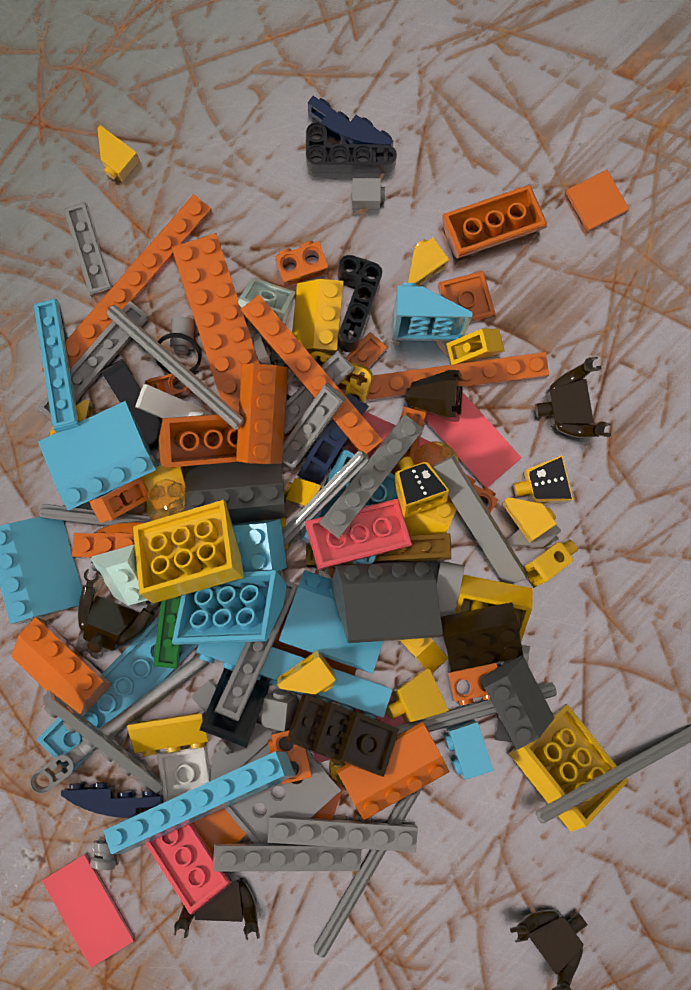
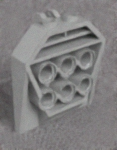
M256 722L247 748L223 739L214 747L217 752L212 756L210 781L270 754L268 740L272 739L271 734L279 730L262 727V722ZM288 736L282 737L279 742L280 746L285 750L291 749L294 745L286 742ZM308 750L307 754L312 772L311 778L303 779L299 783L290 782L282 784L280 782L224 808L254 844H281L268 843L267 841L270 815L311 818L341 791L339 786ZM290 761L293 770H299V765L294 761ZM276 786L284 788L285 796L280 799L275 798L272 795V789ZM263 803L267 808V812L264 815H257L253 808L255 804Z

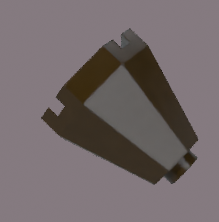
M448 370L412 382L410 388L406 389V402H410V406L416 410L447 421L459 422L460 417L458 415H461L463 398V387L458 386L457 382L462 381L460 371Z

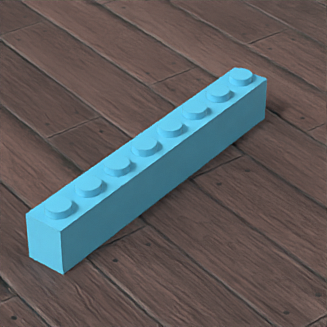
M246 642L199 644L196 653L200 654V660L211 664L214 663V660L224 663L223 668L233 671ZM271 647L257 680H260L262 676L270 679L269 684L278 687L277 677L305 658ZM332 668L336 675L333 687L326 692L320 691L317 694H313L317 696L316 698L330 703V701L339 703V706L351 711L356 709L362 711L364 715L376 719L377 717H384L393 689ZM292 691L299 695L307 694L303 692Z
M275 751L104 830L111 855L131 851L295 776L287 752Z

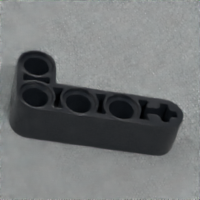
M311 123L306 129V163L308 169L313 173H389L395 168L397 153L391 145L327 144V130L322 123ZM320 134L322 138L316 140L311 138V136ZM314 156H320L322 160L319 162H314L311 160V158ZM337 156H343L345 160L343 162H337L334 160V158ZM366 156L369 160L360 162L357 158ZM373 156H376V162H373Z
M354 255L342 257L338 268V279L344 281V284L355 287L339 332L338 345L344 352H353L359 346L383 272L379 264ZM344 268H351L354 271L348 272ZM373 275L375 279H369L366 276ZM366 295L368 299H361L359 296ZM358 315L362 319L355 320L351 316ZM351 330L353 331V337L349 340L347 338Z
M122 358L103 369L102 374L119 402L121 403L126 400L151 451L159 447L162 423L158 416L135 407L141 388Z

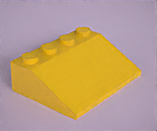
M224 500L133 526L139 594L152 604L244 578L240 550Z
M568 704L553 714L554 720L539 739L518 750L514 748L509 753L548 804L617 767ZM625 778L560 814L558 817L570 832L587 827L629 780Z

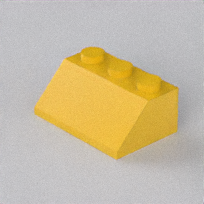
M316 279L297 283L292 333L309 354L314 351H324L334 355L337 352L344 281Z
M463 575L455 614L512 602L522 641L533 607V588Z
M204 711L138 721L127 725L134 752H142V756L156 755L159 749L166 748V752L170 753L181 751V746L190 745L191 749L205 747V742L211 740L210 734L200 731V726L206 713Z

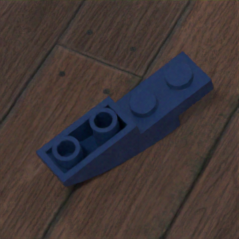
M312 96L307 102L308 112L322 121L321 123L326 127L327 136L342 144H386L393 147L394 141L386 131H379L373 127L369 119L355 115L349 121L346 114L341 111L336 112L326 100L318 99L315 96Z
M348 393L346 397L363 416L369 406ZM333 420L330 421L297 474V476L305 481L320 485L338 454L349 440Z
M108 782L93 783V787H83V783L68 784V788L61 790V796L69 802L85 810L111 817L132 818L140 814V808L156 807L164 803L163 794H157L153 790H144L142 795H133L132 791H120L118 796H115V786H108Z

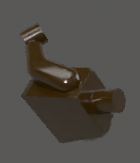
M598 357L587 358L583 364L559 377L550 386V391L546 394L547 402L535 404L536 416H550L551 426L556 427L559 432L572 437H610L611 433H604V429L606 426H611V423L601 421L597 425H592L594 423L587 380L584 379L590 372L601 370V366L593 367V361L598 359Z
M89 569L84 572V578L87 582L86 585H83L78 606L79 628L84 631L83 638L88 641L87 647L90 651L99 653L102 648L115 651L119 646H126L132 643L145 632L154 615L152 611L160 607L161 601L156 602L154 605H151V602L148 600L145 601L147 607L143 608L139 613L97 595L94 599L95 587L93 585L99 579V572H96L95 579L89 580L87 577Z
M225 872L232 883L194 914H189L183 905L179 920L174 925V935L176 936L177 930L184 929V938H187L189 926L195 917V920L243 922L244 919L245 926L243 931L245 939L248 940L250 932H256L257 939L260 938L257 907L246 882L241 881L240 876H229V872Z
M542 910L526 915L516 927L510 928L511 933L517 932L518 934L515 942H523L530 938L557 975V986L553 987L552 990H571L570 985L583 954L582 947L584 945L577 936V933L588 924L579 912L568 921L559 911Z

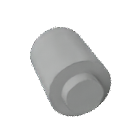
M187 317L172 318L171 333H182L194 339L195 320ZM170 338V347L176 353L187 354L188 350L193 349V345L185 339Z

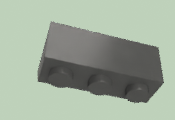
M523 655L479 677L517 750L539 739L554 720V716Z

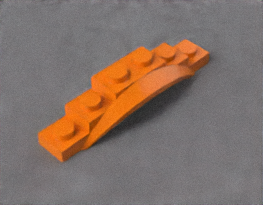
M143 522L114 524L101 528L94 533H74L72 557L92 558L95 555L134 545L133 526L143 524Z

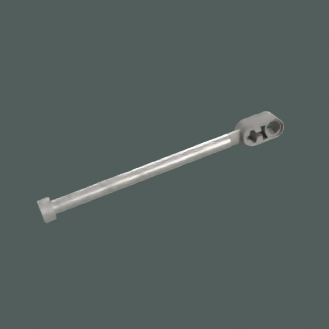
M200 654L196 655L103 725L100 730L112 738L210 663L200 660ZM82 741L68 753L58 754L32 775L30 779L31 789L38 794L48 792L68 777L76 764L98 749V747L94 746L91 748ZM59 760L62 762L68 761L67 770L62 768L54 774L53 770L60 764ZM38 775H46L49 779V785L46 787L38 785L36 780Z

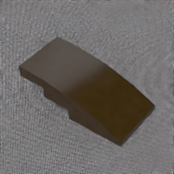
M302 694L286 742L384 777L399 729L359 712H353L334 703H328L311 695Z

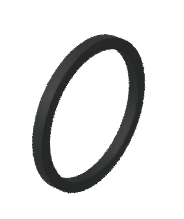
M169 333L158 340L159 344L169 338H182L190 342L198 353V361L189 370L192 373L197 370L202 360V352L200 346L193 338L182 333ZM155 359L156 362H157V364H158L164 371H166L167 373L172 374V373H171L166 367H164L157 359Z

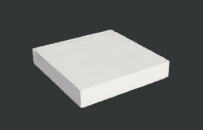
M206 746L196 749L186 748L170 753H157L160 780L163 785V802L210 782L211 777Z

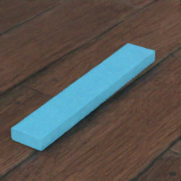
M55 298L34 304L52 425L54 431L59 432L78 427L79 422L58 300Z

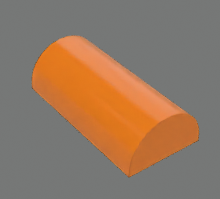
M531 185L442 214L446 238L452 253L457 259L547 228V222Z

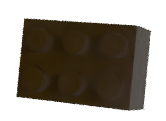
M512 602L441 617L443 636L452 672L513 660L523 655L518 622Z

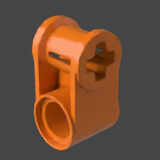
M173 374L158 376L145 381V384L177 398L185 397L192 392L186 385L182 389H176L175 385L179 379Z

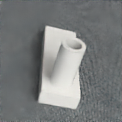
M143 384L135 406L162 419L212 415L202 408L147 384Z

